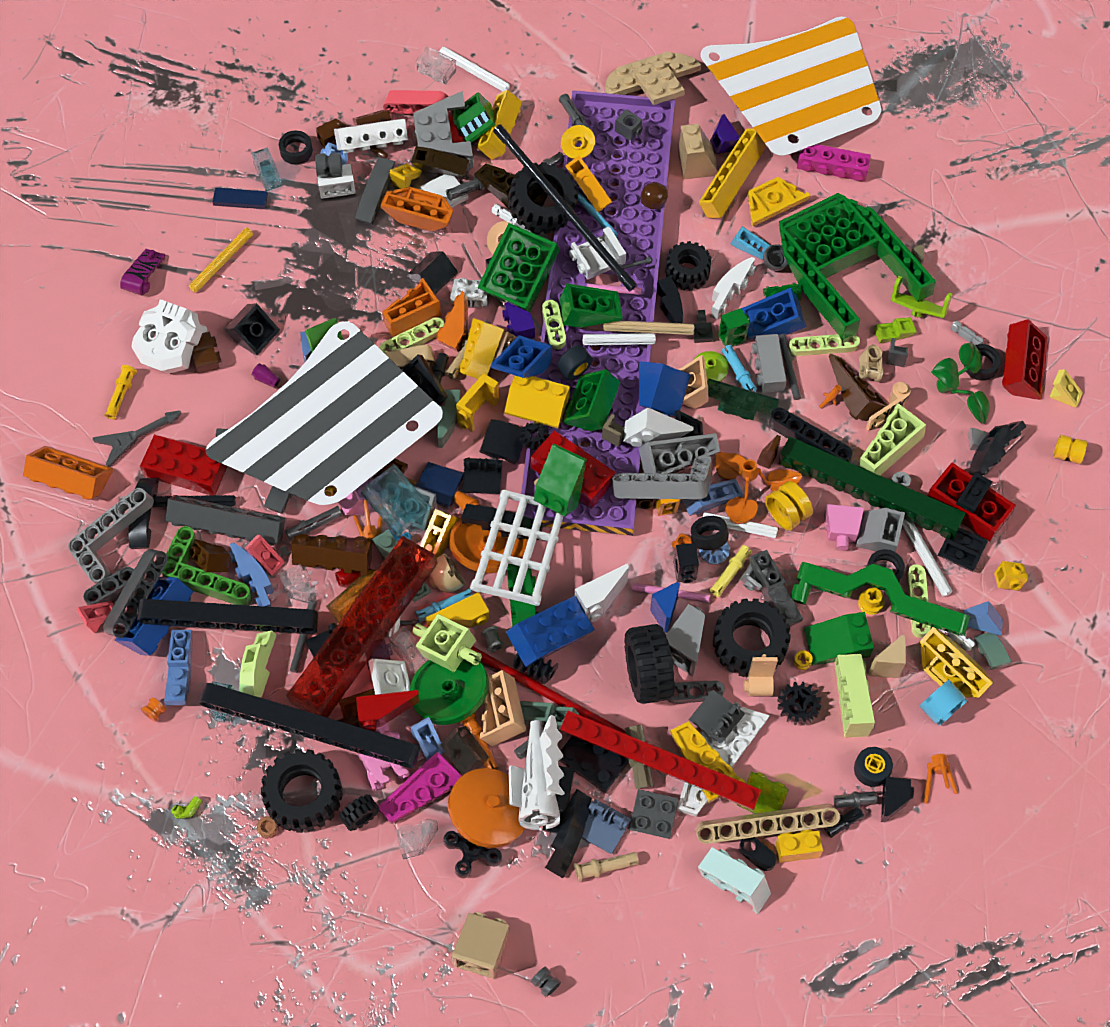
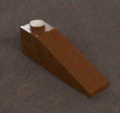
M834 354L828 356L837 383L842 387L841 394L845 406L849 409V414L854 419L868 421L869 417L888 405L877 392L874 394L867 388L869 384L866 381L855 376L857 372L842 357Z

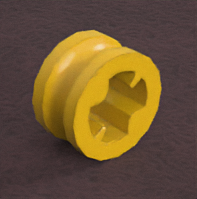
M805 650L797 652L794 658L795 667L799 670H807L811 666L812 655ZM804 657V659L808 661H806L805 664H802L800 658Z

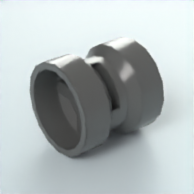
M546 966L531 980L535 987L541 989V993L545 998L551 995L561 984L557 977L551 975V971Z

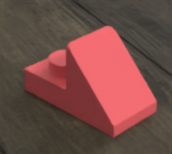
M257 534L244 548L270 576H273L285 562L261 535Z
M112 601L78 607L77 611L86 626L96 633L100 625L105 622L114 604Z

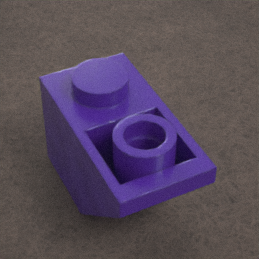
M722 114L710 139L717 154L731 152L740 139L725 114Z
M506 302L505 310L502 311L504 321H508L509 324L507 325V331L517 337L520 335L529 339L535 338V326L531 313Z

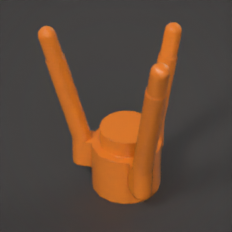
M366 499L364 500L367 525L364 527V530L357 515L353 516L360 536L373 539L381 534L384 503H381L376 529L374 525H371L368 502Z
M932 755L931 763H927L928 774L925 804H928L933 771H935V774H943L945 787L947 789L950 788V781L953 792L955 794L958 793L947 755Z

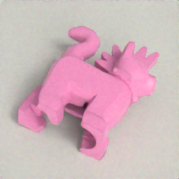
M388 723L376 728L375 732L400 739L397 731L391 732L389 730ZM358 753L367 770L368 780L373 792L381 789L384 783L390 782L388 776L383 774L384 771L393 769L400 780L410 777L409 771L403 768V766Z

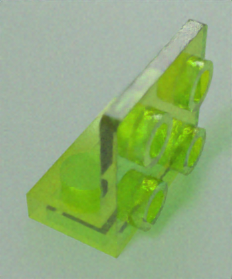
M751 772L747 784L761 789L756 807L753 811L738 804L737 806L754 814L781 810L789 789L780 782L768 780L762 773Z

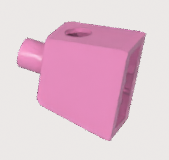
M827 504L824 514L827 537L830 541H837L838 550H848V544L856 542L864 508Z

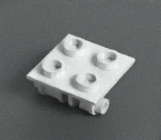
M454 279L450 295L451 304H454L456 296L460 295L463 291L468 296V300H470V307H473V301L476 308L487 307L488 294L477 288L481 280Z

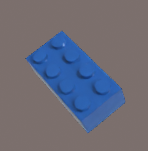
M573 596L517 623L506 633L525 667L584 638L595 629L576 596Z

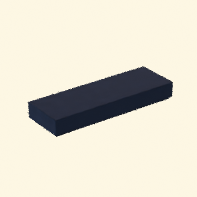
M215 188L212 202L213 206L266 209L268 192Z

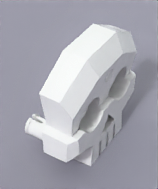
M160 299L156 307L143 312L139 321L140 328L133 337L131 347L142 364L167 374L188 369L193 347L198 345L202 333L207 332V327L199 323L198 314Z

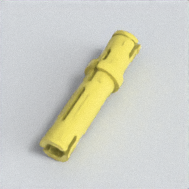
M742 545L737 554L729 560V565L712 588H710V592H713V595L720 597L736 573L743 569L744 562L752 554V550H749V547Z

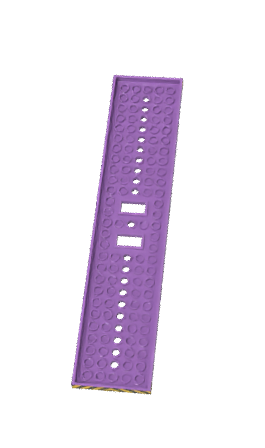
M573 90L571 100L580 114L584 115L586 123L595 136L593 151L582 160L609 197L617 198V200L612 201L611 204L599 213L618 233L616 238L626 252V263L623 265L645 260L647 257H652L653 259L650 264L644 263L624 269L637 283L636 287H640L642 290L641 295L618 293L623 316L621 321L654 322L665 203L660 209H649L641 203L640 196L644 186L650 182H659L667 187L675 99L653 105L648 97ZM626 109L642 119V133L632 141L615 131V120ZM570 116L568 128L574 126L572 124V119L570 118ZM615 141H622L623 143L618 145ZM578 142L576 146L580 147L582 142ZM616 154H618V155H621L622 157H621V158H614L613 156L616 155ZM564 155L563 169L566 170V174H570L565 165L573 159ZM617 168L620 171L615 173L611 170ZM573 178L572 182L574 181L576 183L577 190L589 201L587 196L584 194L582 189L579 187V185ZM615 182L618 184V186L613 187L610 185V183ZM578 201L574 212L596 238L602 236L604 228ZM608 211H613V212H615V214H614V215H608L607 212H608ZM568 221L564 228L560 227V230L554 233L553 242L558 244L560 251L549 272L546 301L554 300L558 303L562 322L563 317L559 298L566 283L581 286L589 284L585 283L586 277L579 272L577 262L573 261L569 254L571 243L575 242L579 246L588 242L571 221ZM612 270L602 273L616 275ZM549 307L548 309L550 310L551 316L553 315V309ZM543 319L541 342L550 345ZM553 321L549 323V326L556 328L559 326V323ZM563 324L566 334V345L562 349L551 347L552 364L542 374L536 375V377L570 386V395L559 428L544 426L548 428L549 435L555 430L615 471V475L619 473H639L640 447H634L625 441H622L618 447L602 439L603 429L585 431L563 422L579 377L574 380H568L557 368V362L567 350L576 345H582L593 357V361L599 363L597 366H590L584 374L606 369L620 381V385L607 420L613 414L615 415V423L625 427L626 420L645 409L639 406L640 361L650 362L651 344L597 345L601 349L594 351L591 349L594 345H583L584 334H639L642 332L587 330ZM557 333L555 334V340L557 342H560ZM538 431L531 433V439L535 436L538 437ZM582 441H588L590 445L588 447H582L580 443ZM527 448L521 494L534 497L536 488L534 481L539 479L540 474L531 468V456L536 450ZM612 485L592 509L579 501L578 507L566 517L563 516L560 528L633 535L636 499L616 498ZM527 503L523 516L534 520L538 506ZM549 508L545 509L541 522L544 525L543 527L552 528L557 512Z

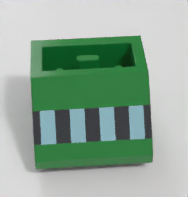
M479 92L464 102L465 109L452 111L453 121L466 142L470 141L472 143L476 141L482 134L495 126L492 105Z

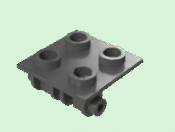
M712 690L689 718V721L722 744L745 713L740 710L741 705L734 702L732 704Z
M638 789L629 830L670 839L678 798Z

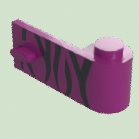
M145 249L122 276L120 282L121 289L141 296L148 293L150 289L148 277L165 259V254Z

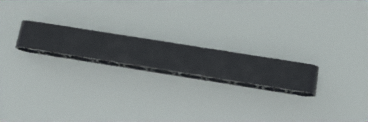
M213 683L205 684L199 701L200 705L212 710L406 768H415L421 749L418 745Z

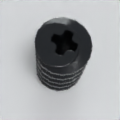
M516 653L513 668L518 669L520 667V672L524 673L527 671V676L531 677L534 675L535 680L541 678V683L546 684L555 674L558 663L552 667V660L549 659L545 663V658L525 667L520 656Z

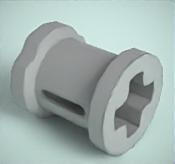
M488 627L481 632L482 637L485 638L487 643L486 649L488 652H495L504 647L503 642L500 641L498 636V627Z

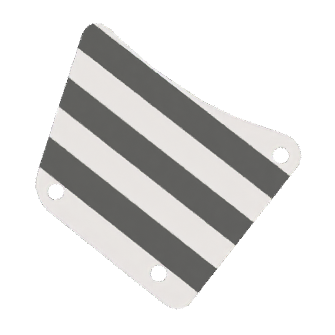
M339 322L328 330L307 361L284 386L253 413L214 438L207 445L206 454L217 462L318 505L337 503L347 497L440 422L443 412L441 407L357 326L350 322ZM344 329L348 330L350 333L349 337L345 340H340L337 336L338 332ZM411 420L418 422L419 426L415 431H408L406 429V424ZM329 485L337 488L336 494L331 497L326 496L324 493L325 488Z

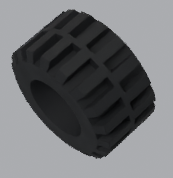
M683 241L680 242V245H674L673 249L671 248L669 254H667L666 277L671 276L676 287H681V290L689 289L691 291L693 288L699 289L700 285L706 284L711 269L709 251L705 250L703 245L699 246L697 242L693 244L691 241H687V243ZM690 263L696 267L688 269L682 267L681 264Z

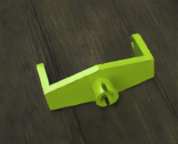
M898 276L890 301L911 309L913 316L917 313L916 317H922L923 313L941 318L946 316L952 293L948 292L943 307L925 299L918 302L913 296L899 293L902 277Z

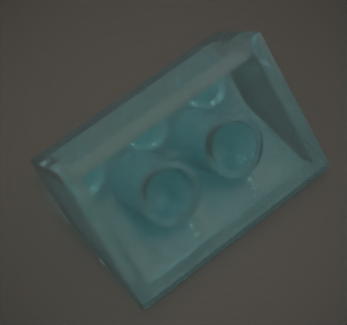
M395 464L366 485L361 492L397 537L431 509V506Z

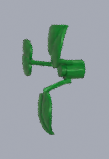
M972 342L965 343L959 349V358L965 366L964 369L958 372L957 363L952 358H945L937 363L931 373L938 378L936 386L940 393L951 391L952 394H969L970 396L967 398L968 408L973 416L981 424H984L990 410L989 400L986 395L981 391L974 393L973 391L957 390L959 375L968 369L971 373L975 374L982 365V358L978 348Z

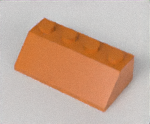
M43 446L26 455L23 476L30 478L33 482H42L47 484L48 487L59 488L68 494H77L83 499L91 500L102 493L113 472V468Z

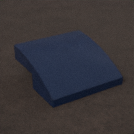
M428 462L416 487L435 493L437 504L450 507L456 490L463 480L464 473Z

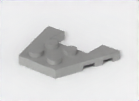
M463 91L413 113L418 147L432 148L455 156L460 155L469 159L473 158L470 141L452 143L447 112L449 110L465 109Z

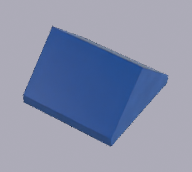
M678 582L652 594L650 611L658 624L663 627L665 633L669 631L680 588V583Z

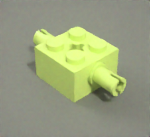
M437 614L428 628L417 623L415 626L419 629L414 627L412 630L415 636L421 637L416 647L423 657L452 672L456 671L463 659L473 665L479 664L475 659L481 661L482 655L471 650L476 639L470 630L444 616Z

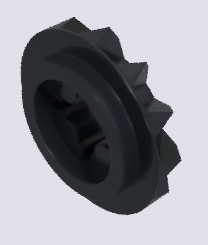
M536 421L530 424L527 422L526 426L521 428L519 434L522 445L532 450H537L549 437L548 428L543 423L539 424ZM538 431V437L535 436L531 439V433Z

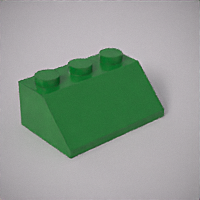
M606 369L580 375L563 422L588 431L603 429L609 412L612 409L620 381Z

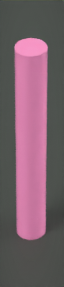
M587 284V287L618 291V293L641 295L642 290L640 287H635L629 292L625 286Z

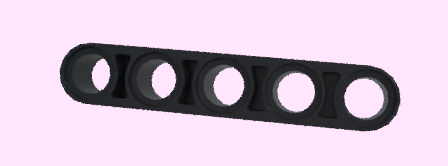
M781 407L772 410L769 420V426L772 430L786 438L790 436L850 462L853 452L848 445Z

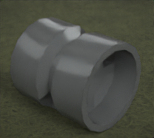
M326 153L315 155L317 177L328 176V174L342 176L341 153H331L329 156Z

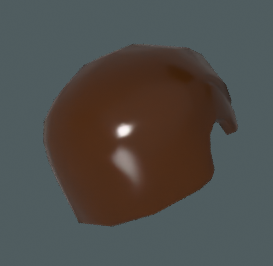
M650 182L642 189L641 203L649 209H660L667 201L668 190L659 182Z

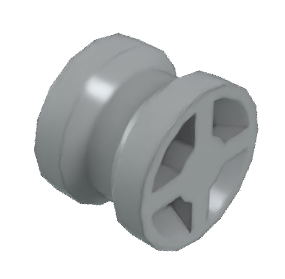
M896 472L891 481L909 488L911 478L905 472Z

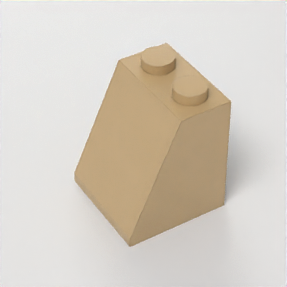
M682 125L678 153L684 179L716 176L718 168L713 146L700 125Z
M474 912V914L468 913L452 954L453 967L494 979L510 931L509 925L506 924L507 922L499 918L494 920L488 919L485 914Z

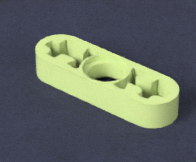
M547 300L542 305V313L549 343L554 349H562L566 345V334L559 305L554 300ZM549 307L553 309V315L551 316L550 310L548 309ZM556 321L559 323V326L552 328L549 326V323ZM557 333L560 342H557L555 340V334Z

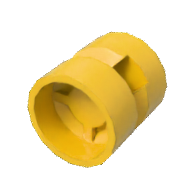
M1060 434L1055 446L1054 458L1061 460L1069 458V461L1081 464L1086 452L1087 441L1082 439L1072 441L1070 436Z

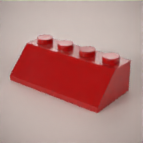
M1029 319L1010 324L1007 334L1008 341L1002 385L1014 396L1040 400L1043 393L1048 337Z

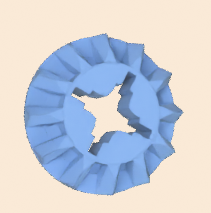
M727 541L713 555L712 550L699 549V553L706 562L719 564L728 558L730 547Z

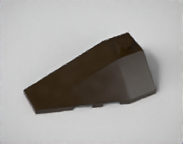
M484 164L474 173V176L508 208V195L515 175L507 173L505 169ZM535 189L527 193L530 200L539 206H543L548 197V194L543 189Z

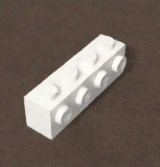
M405 119L334 129L337 150H343V153L354 152L353 148L359 147L360 150H368L371 145H376L377 148L386 147V143L393 142V145L403 144V140H408Z

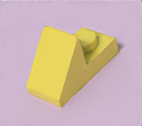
M1065 369L1059 370L1053 382L1054 387L1050 397L1069 406L1077 407L1083 392Z

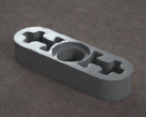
M719 681L675 683L674 689L679 693L678 697L673 695L668 701L673 704L703 702L707 697L704 696V687H706L707 696L712 691V688L716 687L717 690H720L718 694L722 697L725 688ZM691 688H698L701 694L694 697L689 691ZM684 689H687L686 697H684Z

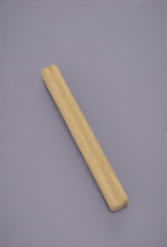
M616 321L603 324L604 331L694 334V324Z

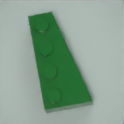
M508 564L509 591H513L520 566ZM530 568L527 569L520 594L532 596L533 588L536 584L535 576H532ZM510 599L512 627L539 613L535 612V605Z

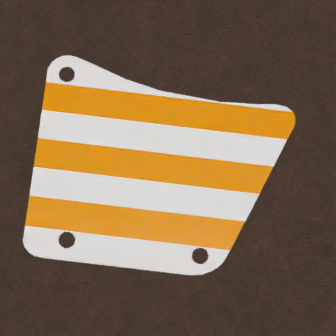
M836 17L807 31L770 41L749 44L710 45L704 47L700 55L703 62L774 154L788 155L868 125L877 120L881 113L879 98L855 25L847 17ZM712 52L717 53L720 59L713 61L709 58V54ZM862 108H870L872 115L867 116L863 114ZM791 134L796 135L799 141L791 143L788 141V136Z

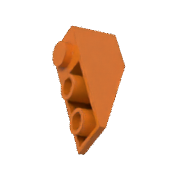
M463 291L460 295L456 296L454 307L447 313L445 317L446 322L443 327L439 328L436 339L440 344L458 353L462 348V342L468 337V296Z

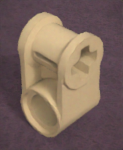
M870 345L859 356V377L861 379L870 378L879 382L883 376L882 350L877 345Z

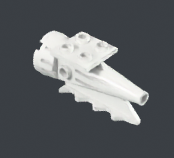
M553 715L549 716L544 730L542 721L534 720L530 722L525 769L512 765L509 766V803L520 808L518 820L521 827L526 829L539 830V826L545 825L546 829H550L560 823L556 794H565L559 786V780L564 776V773L558 766V761L563 757L562 752L558 748V741L562 739V734L557 729L556 719Z

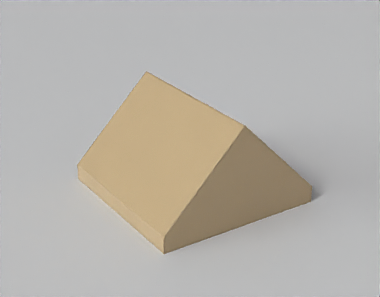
M903 634L874 658L868 671L870 676L899 678L906 664V641Z

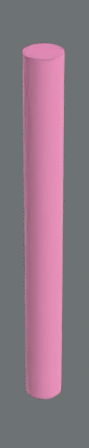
M632 584L633 591L654 594L664 589V587L645 584ZM679 590L678 598L709 602L710 595Z

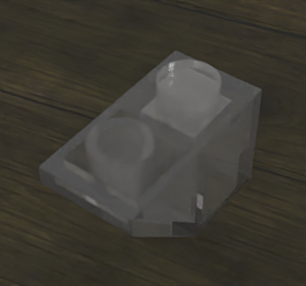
M299 564L278 573L289 598L304 603L318 604L316 596L319 594L315 585L311 586L309 583L311 578L307 569L303 570Z
M425 819L420 824L414 826L407 824L396 830L403 860L424 854L438 831L437 820Z

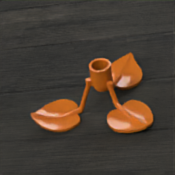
M720 451L716 454V471L721 478L731 480L739 475L745 479L744 499L741 497L733 498L727 502L725 507L727 516L735 524L751 521L758 512L757 502L747 500L749 481L755 480L758 474L766 485H771L772 492L778 490L787 481H792L798 485L802 479L801 473L778 469L770 472L767 480L762 474L761 469L757 468V463L754 460H746L743 456L735 453Z

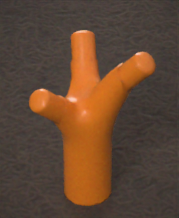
M836 385L829 393L824 392L823 395L826 396V399L819 407L822 408L831 400L834 405H837L836 396L842 390V387Z

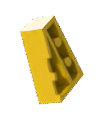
M473 318L464 356L460 363V372L476 379L483 373L488 375L491 367L490 364L494 359L504 329Z

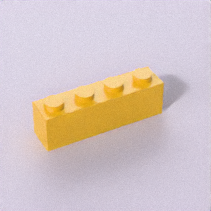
M508 89L496 96L492 107L495 126L481 135L477 146L491 160L503 156L506 151V145L493 132L494 128L501 124L511 134L516 124V118L521 111L522 101Z

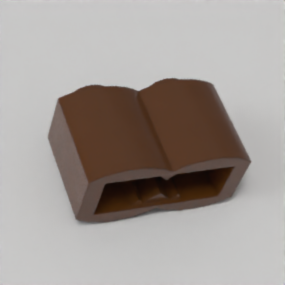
M210 331L202 333L198 345L193 347L192 354L198 374L219 369L218 363L222 362L219 351L215 352L214 347H217L215 336L211 337Z

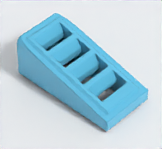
M743 226L730 243L732 246L759 259H763L765 250L770 246V244Z

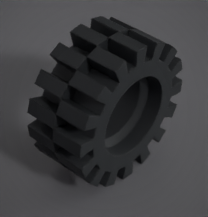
M370 794L353 800V803H349L348 807H345L340 812L339 817L348 830L353 831L357 830L358 827H363L364 824L369 823V820L374 819V816L380 811V808Z

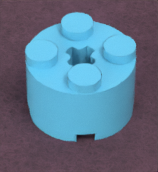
M948 679L922 702L919 707L935 724L937 723L940 726L954 712L961 708L967 700L962 692Z

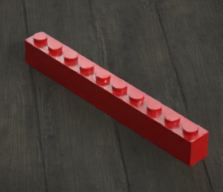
M567 711L560 730L564 733L753 811L761 794V789L571 711Z

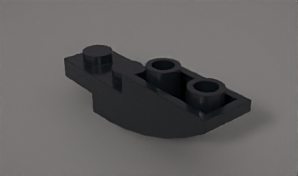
M1024 421L995 426L978 446L968 473L974 475L976 472L980 475H985L989 472L991 466L998 464L1006 454L1004 448L1010 444L1009 441L1020 436L1021 431L1026 428Z

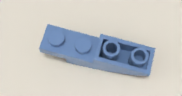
M231 543L232 551L229 553L231 554L232 563L237 562L238 567L235 570L238 578H243L245 584L249 583L253 593L257 592L258 597L255 599L258 606L271 607L267 595L274 591L263 568L246 550L235 543Z
M171 630L167 661L169 668L164 702L165 705H186L191 679L192 630Z

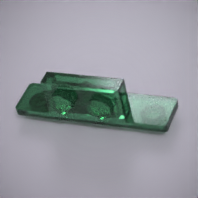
M712 379L707 381L708 397L721 400L718 410L726 414L736 415L746 420H754L757 411L771 415L772 410L779 405L780 400Z

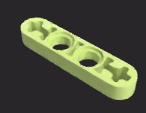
M432 318L383 342L380 345V350L385 353L388 352L385 351L386 348L395 351L422 345L437 337L439 328L437 329L433 326L443 327L444 321L441 318ZM422 331L426 335L419 338L416 336V333ZM407 339L410 342L404 346L400 344V341Z
M838 334L796 337L790 341L789 351L793 356L853 352L858 349L860 339L856 334L844 340ZM835 341L838 346L831 347L828 342ZM816 342L820 345V347L814 349L810 346V344Z
M912 565L907 572L908 596L929 602L925 569L921 565ZM914 571H917V574H919L918 582H915L916 577L915 574H913ZM919 588L923 591V595L916 596L912 590ZM911 620V630L917 638H923L930 631L931 626L922 624V628H925L924 631H920V628H918L919 622Z

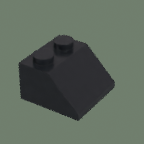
M257 303L247 304L224 328L237 344L254 355H258L280 331Z

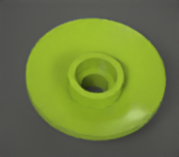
M705 351L694 358L696 359L701 355L704 356L708 384L718 383L727 376L729 365L726 358L720 353Z

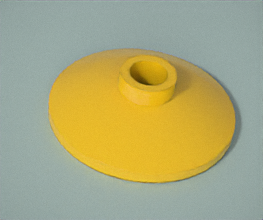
M575 125L568 128L561 138V148L564 154L572 159L578 156L582 159L587 157L595 147L593 132L583 125ZM578 142H582L580 147L576 146Z

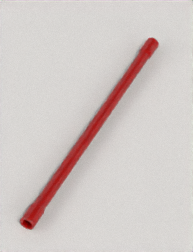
M474 646L471 647V650L482 655L480 662L498 672L501 670L505 671L515 678L516 682L562 707H573L580 716L626 734L625 730Z

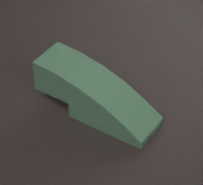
M445 390L448 398L445 400V406H440L443 414L440 422H438L439 448H443L455 429L457 423L456 404L461 399L460 390Z
M520 701L526 725H530L531 721L539 720L542 721V727L544 728L549 716L553 715L556 719L557 729L561 731L560 728L567 711L580 715L573 707H557L553 703Z

